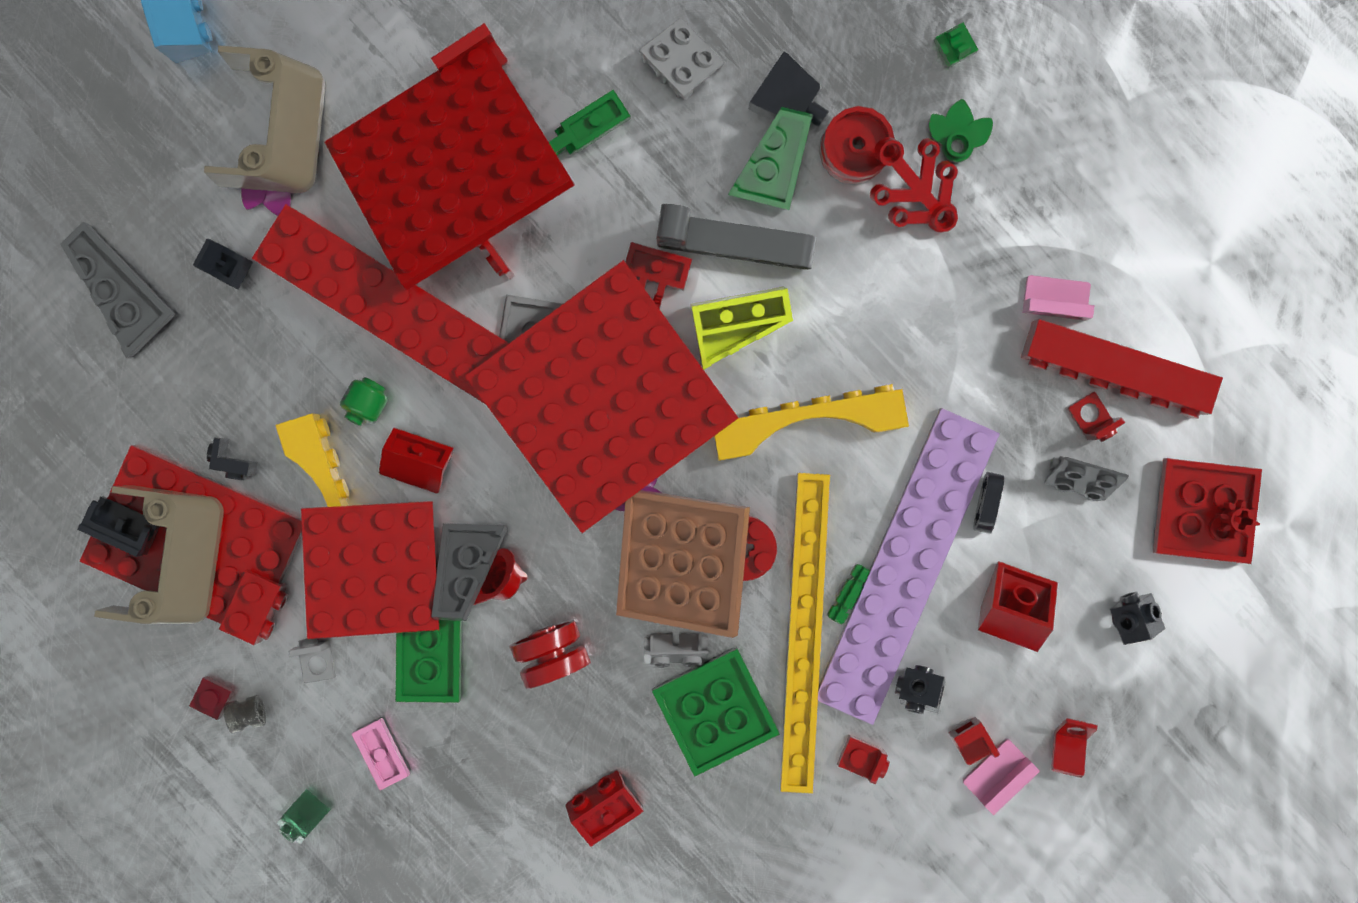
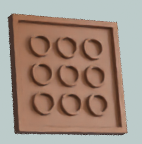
M640 490L625 502L616 615L730 638L738 636L750 507Z

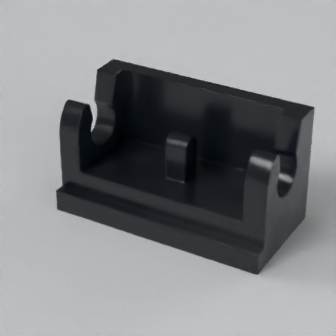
M100 496L98 502L95 500L91 502L77 530L138 557L148 554L160 526L149 523L145 519L144 514L107 497Z

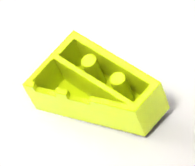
M784 286L690 304L703 370L793 321L788 289Z

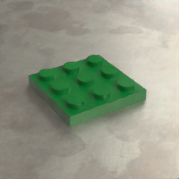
M737 647L652 689V693L694 777L780 735Z

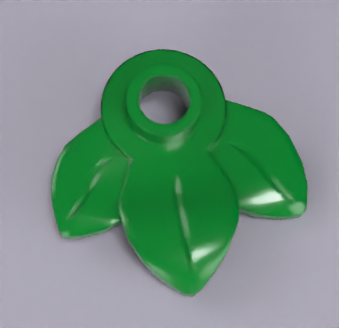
M960 99L952 105L946 117L932 114L929 121V131L932 138L941 144V151L944 157L954 163L967 160L974 148L983 146L988 141L993 128L992 118L974 120L971 109L964 99ZM953 142L961 144V152L952 150L951 145Z

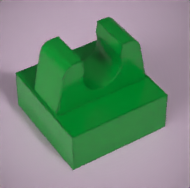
M964 22L934 39L948 68L974 55L979 50Z

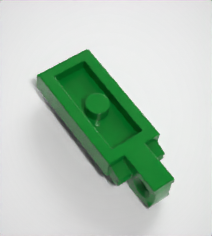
M613 89L561 122L560 127L554 130L557 137L549 141V144L557 156L566 150L570 155L578 153L630 120L631 116Z

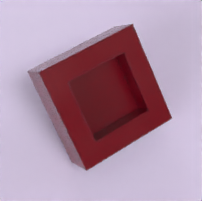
M205 676L202 678L189 707L219 720L235 690Z

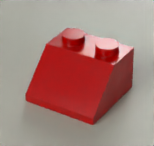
M998 561L981 605L978 631L1038 652L1054 628L1058 582Z

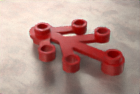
M892 137L881 139L875 147L876 158L883 164L892 166L909 188L889 189L883 184H876L870 191L871 200L880 206L887 205L889 202H922L927 210L908 211L902 206L891 208L888 213V219L897 227H904L907 224H928L935 232H947L953 229L958 221L956 207L951 204L953 182L957 177L958 169L949 161L940 162L935 169L936 157L940 153L939 144L929 138L923 139L919 143L917 151L922 157L919 178L903 159V145ZM932 144L931 152L925 154L927 146ZM890 145V151L883 155L885 147ZM950 167L948 175L943 176L944 170ZM934 169L936 176L941 179L938 199L931 193ZM885 190L883 198L877 199L878 193ZM944 211L943 217L937 220L940 213ZM903 212L902 218L896 221L897 214Z

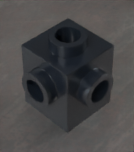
M1138 592L1125 594L1119 598L1120 602L1110 609L1113 625L1117 628L1123 645L1152 640L1166 629L1161 618V609L1155 602L1152 593L1140 596Z
M915 665L914 669L906 667L905 675H899L895 694L900 695V703L905 705V710L909 712L924 714V710L938 713L946 683L945 677L933 674L934 670L925 666ZM917 688H924L921 692L915 691Z

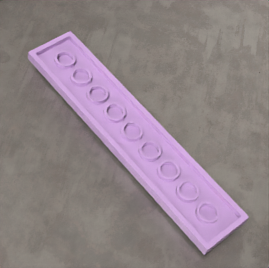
M943 408L939 409L869 569V576L866 582L863 583L862 592L853 606L819 684V702L867 723L874 724L1000 433Z

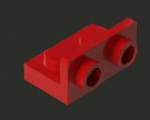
M618 770L602 777L595 785L575 795L565 805L571 824L590 847L644 812L641 804L625 785L622 775Z

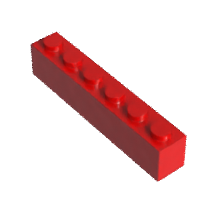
M1041 319L1032 321L1021 354V358L1029 360L1028 365L1033 368L1046 371L1047 367H1052L1059 370V376L1072 380H1077L1078 376L1089 379L1090 386L1104 390L1111 386L1120 389L1119 395L1136 400H1138L1139 396L1150 399V405L1163 409H1168L1169 405L1181 409L1179 414L1199 419L1200 415L1212 414L1223 377Z

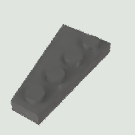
M82 222L61 243L78 276L89 289L93 302L104 315L111 333L119 341L121 350L126 358L131 359L176 315L88 223Z

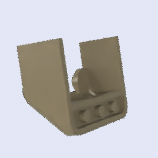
M218 45V53L232 70L250 71L256 80L262 83L273 84L267 144H252L245 147L239 155L237 168L205 166L204 173L219 187L292 193L308 191L314 185L316 178L325 95V80L322 74L315 67L272 50Z
M134 485L112 486V493L144 497L143 514L145 519L152 525L167 527L158 592L141 591L132 597L129 607L116 605L95 610L94 617L141 624H195L203 621L210 612L224 513L220 501L211 496Z

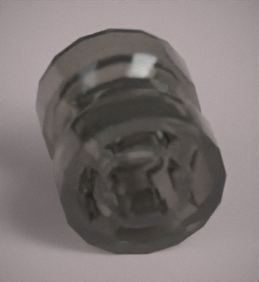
M259 695L248 697L241 703L237 700L225 703L224 718L230 733L242 732L245 727L249 726L258 728L265 725L266 712Z

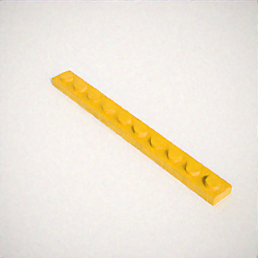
M797 473L780 781L781 792L813 793L830 486L829 474Z

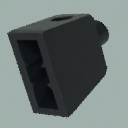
M785 51L750 100L748 107L752 112L772 121L781 107L813 114L811 123L818 128L829 113L827 109L815 102L822 88L820 84Z

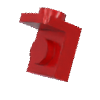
M849 735L837 765L867 778L872 784H876L878 778L883 779L886 775L890 761L886 760L888 755L884 749Z

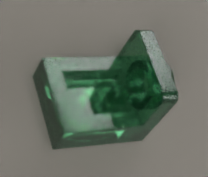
M306 789L277 822V825L280 827L279 832L289 842L297 841L301 844L331 809Z

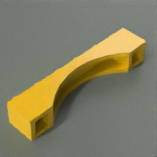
M893 384L874 387L875 394L862 396V390L843 393V399L831 401L830 395L812 398V405L800 407L799 401L780 404V411L769 413L767 407L750 409L749 416L738 418L714 436L718 461L751 455L774 432L791 423L805 419H842L858 424L873 433L909 427L903 389L894 390Z
M311 413L276 424L275 426L285 456L297 463L313 479L322 492L327 506H348L346 498L349 497V490L345 480L339 478L336 467L340 466V462L335 449H330L327 437L330 436V430L325 418H320L319 414Z

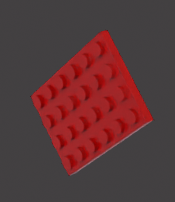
M136 445L130 446L113 486L134 485L205 495L220 501L224 513L210 612L206 617L219 624L224 619L244 572L250 570L274 582H282L302 537L301 518ZM111 488L108 495L109 499L143 514L144 497L112 493ZM160 526L148 554L138 557L90 536L79 562L145 591L158 592L167 527Z

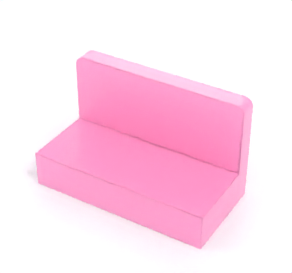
M1030 275L1026 279L1022 313L1082 321L1092 319L1095 305H1088L1091 284L1089 282Z
M1005 739L997 747L1000 753L998 757L994 758L989 754L963 779V783L993 815L1040 772L1009 739Z

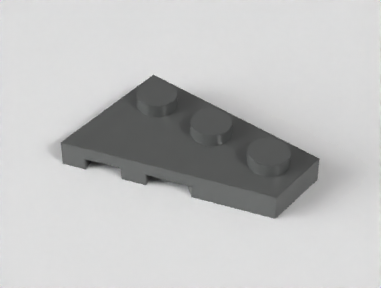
M443 523L432 609L433 619L467 621L506 534L507 527L505 525Z

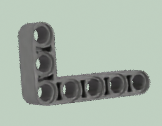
M675 204L661 205L656 236L657 246L660 248L796 269H812L816 237L813 235L690 217L691 209Z

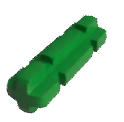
M856 564L850 573L852 575L851 579L847 578L835 599L837 602L836 606L832 605L827 614L831 620L838 624L845 622L849 615L847 613L848 609L852 610L862 592V584L866 582L869 576V569L860 564Z

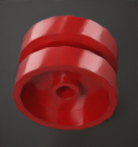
M856 106L844 109L833 117L821 137L819 154L822 165L830 176L842 183L856 185L868 182L886 167L885 164L876 158L875 147L885 137L895 139L892 126L884 115L873 108ZM852 141L855 145L860 144L862 148L855 149L853 147ZM890 145L885 147L883 155L890 151Z
M575 620L547 626L509 645L515 662L524 663L536 659V661L525 666L520 672L525 689L553 682L591 663L584 646L564 649V647L573 644L580 637Z

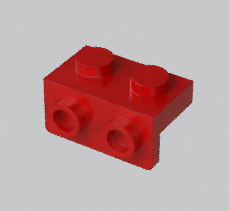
M246 570L219 630L252 645L262 642L263 639L267 640L275 626V623L272 622L276 610L281 611L288 598V594L285 593L288 584L284 582L277 583L255 572Z

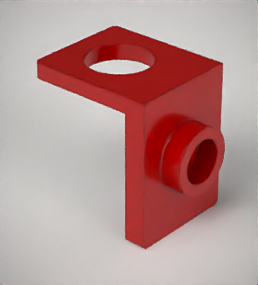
M1096 392L1090 393L1068 407L1069 412L1087 440H1100L1103 442L1117 434L1118 431L1116 429L1125 424L1122 417L1112 418ZM1086 404H1093L1098 409V417L1093 422H1086L1081 417V409Z
M1066 718L1054 731L1051 771L1082 778L1085 773L1087 740L1097 731L1098 725ZM1069 728H1081V729H1084V730H1083V731H1076V730H1072V729H1069Z

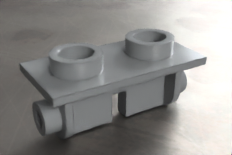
M701 633L679 634V645L673 646V634H650V637H644V650H650V652H644L645 664H651L652 667L664 668L670 666V663H683L685 667H699L702 663L708 662V651H702V649H708V636L701 637Z

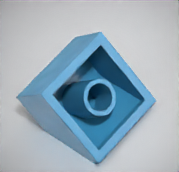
M141 0L154 47L174 63L212 53L209 42L213 38L208 24L202 21L200 11H203L201 0Z

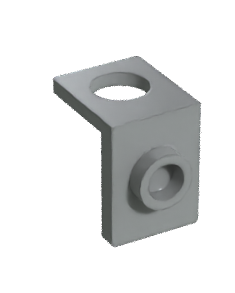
M318 638L299 640V646L288 651L289 657L299 656L304 683L336 677L330 640L321 642L318 641ZM321 656L325 660L326 669L323 673L315 674L310 671L308 663L311 657Z

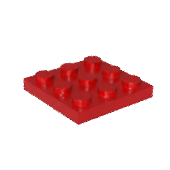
M1163 458L1153 553L1252 564L1256 526L1250 530L1252 537H1244L1240 533L1237 540L1230 539L1229 530L1224 532L1218 531L1221 522L1220 518L1215 515L1225 510L1224 502H1231L1236 507L1238 500H1246V508L1258 509L1262 469ZM1235 515L1234 522L1240 524L1241 518Z

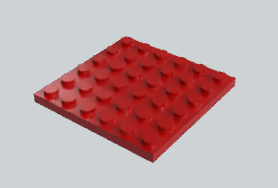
M487 42L471 50L452 65L444 67L441 72L437 70L324 141L396 276L406 290L575 186Z
M624 260L465 375L581 533L588 530L738 419L736 413Z

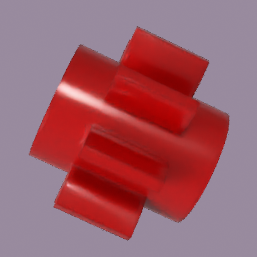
M1238 500L1236 507L1231 502H1224L1225 510L1215 515L1220 518L1221 522L1218 531L1224 532L1229 530V538L1235 540L1238 539L1240 533L1244 537H1252L1250 530L1254 526H1260L1254 515L1258 509L1246 508V500ZM1235 515L1241 518L1240 524L1234 522Z

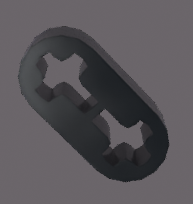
M986 472L975 513L974 531L992 533L1002 496L1004 475Z

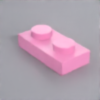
M383 718L352 733L380 791L410 775Z

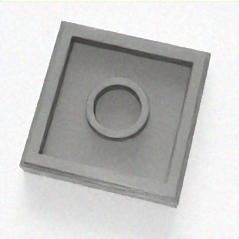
M506 294L499 337L508 343L512 342L562 304Z

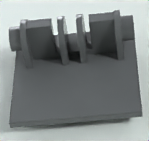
M1060 456L1059 458H1052L1050 470L1054 471L1046 478L1044 483L1054 486L1059 491H1073L1083 494L1087 499L1093 501H1105L1128 479L1129 475L1073 458Z

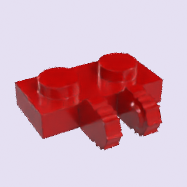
M631 242L625 263L636 278H639V282L644 289L646 288L647 281L659 284L653 301L660 309L666 286L684 291L692 259Z

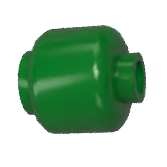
M363 377L362 381L353 380L340 401L341 408L346 411L344 418L360 427L363 422L375 423L388 402V398L384 394L386 389L366 377Z

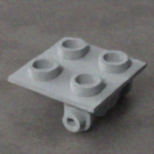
M679 18L639 49V53L644 58L643 62L647 63L655 72L657 71V77L662 76L664 78L662 81L664 84H670L669 87L676 93L677 98L682 97L684 100L691 96L695 87L724 65L719 56L682 18Z

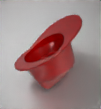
M501 548L497 551L474 605L490 599L508 600L516 594L520 584L527 581V574L522 571L521 567L514 560V555L509 549Z

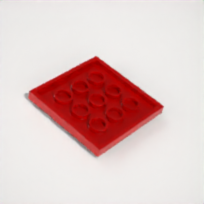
M433 501L301 508L307 639L439 630V620L432 618L437 577Z

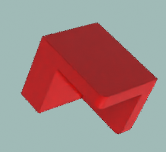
M976 717L948 732L967 765H972L989 754L994 758L1000 755L982 722Z

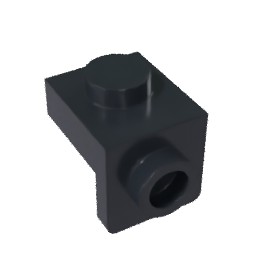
M208 238L203 244L193 266L239 290L253 261Z
M214 438L213 443L209 444L207 461L210 462V470L226 472L225 478L245 480V475H256L258 462L226 458L229 439Z

